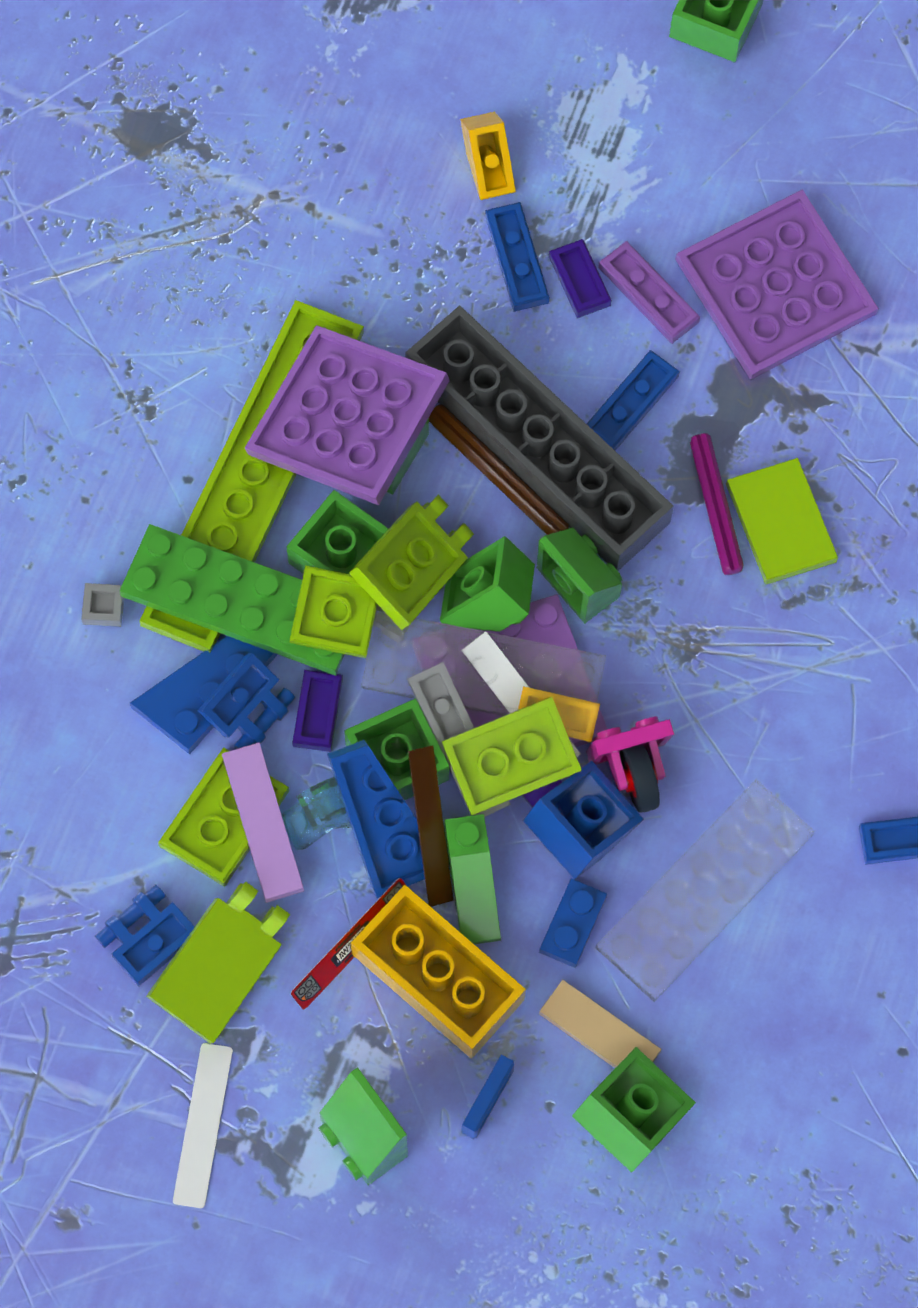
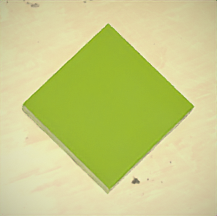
M305 565L290 643L366 658L377 603L350 574Z

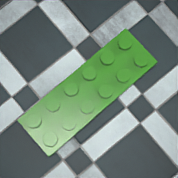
M149 524L119 590L121 597L335 676L345 655L290 643L302 584L301 579Z

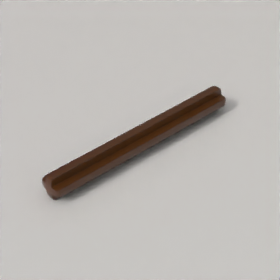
M439 404L433 409L429 416V422L542 531L549 535L569 529L567 522L444 405Z

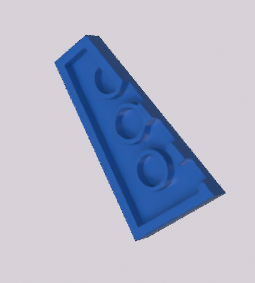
M226 636L213 645L211 652L205 650L130 702V706L183 750L191 754L214 728L197 710L247 653H253L266 667L278 654Z
M365 740L328 753L327 756L376 898L381 897L398 878H401L406 886L425 880L417 819Z

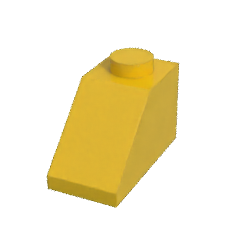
M495 111L460 119L466 155L480 200L516 192L503 120Z

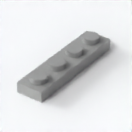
M441 662L407 678V681L450 766L449 770L463 797L441 741L473 729L474 726L444 662ZM508 800L474 815L484 814V817L511 804Z

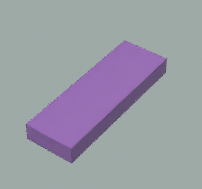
M625 241L599 262L598 268L671 344L699 323L700 316L628 241Z

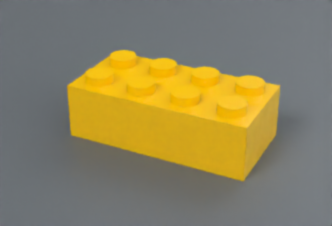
M406 885L394 895L351 942L352 955L471 1059L525 1000L526 989Z

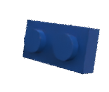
M571 878L541 944L539 953L576 968L607 898V893Z

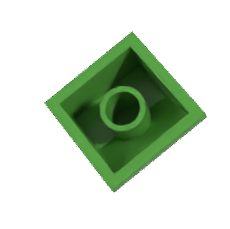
M574 528L545 535L539 540L536 568L585 624L620 597L622 577L611 563L605 564L599 558L597 548L592 540L586 535L580 536Z
M506 536L466 559L445 584L440 622L445 626L500 632L512 624L522 622L529 615L535 564Z
M635 1047L587 1097L572 1117L632 1173L696 1102Z

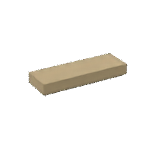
M564 980L560 982L539 1011V1015L614 1068L635 1047L652 1062L655 1061L661 1052V1048Z

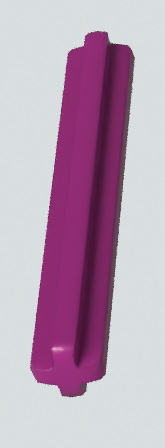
M708 433L697 434L691 437L690 445L722 571L725 575L737 574L742 571L744 564L711 436Z

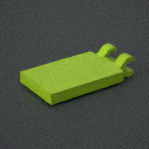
M439 494L430 503L427 502L423 506L418 501L409 506L349 572L401 630L414 621L468 558L461 548L474 533L465 523H462L456 531L452 530L448 534L437 524L435 520L449 506Z
M244 882V884L240 883L226 903L220 898L213 900L146 995L148 999L208 1043L215 1042L282 944L276 941L273 936L290 916L288 912L278 905L276 907L271 906L262 921H259L247 912L245 908L258 893V890L247 882Z

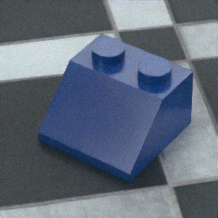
M593 761L582 767V771L571 775L540 798L523 820L574 879L601 860L644 820Z

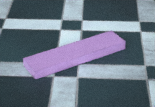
M260 743L222 753L266 903L304 892Z

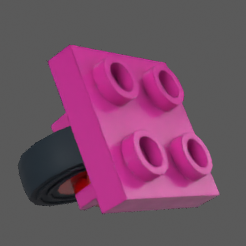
M658 716L636 722L635 727L630 728V731L621 733L620 727H615L597 733L598 737L593 739L592 744L586 750L588 761H593L595 764L608 761L617 789L629 792L638 812H647L658 808L660 805L658 780L666 777L658 747L664 746L674 735L670 719L659 722Z

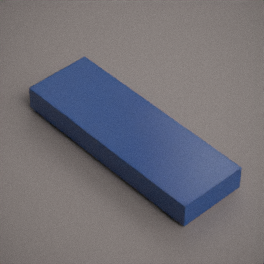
M521 202L485 210V218L513 312L549 304L550 297Z
M650 350L587 422V425L611 448L616 450L676 381L680 371Z

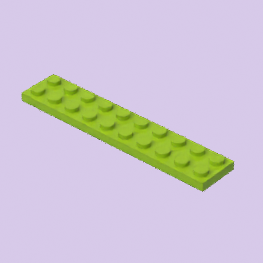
M295 300L181 536L249 561H256L296 477V473L249 456L245 446L316 325L359 341L364 334V326ZM146 606L139 621L141 627L203 652L205 650L211 652L213 645L217 643L221 634Z

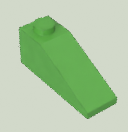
M484 814L445 819L444 831L459 932L473 944L501 941Z

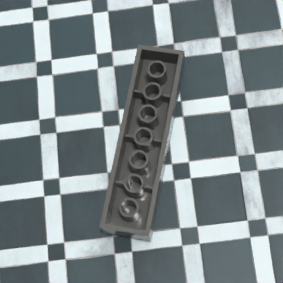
M460 305L405 352V358L447 373L450 381L439 398L438 403L444 405L567 522L570 528H574L580 536H588L596 546L597 554L605 562L611 563L618 571L670 524L674 506Z

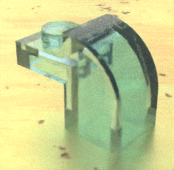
M335 777L322 781L296 796L298 802L281 814L286 831L296 850L306 849L332 829L351 827Z

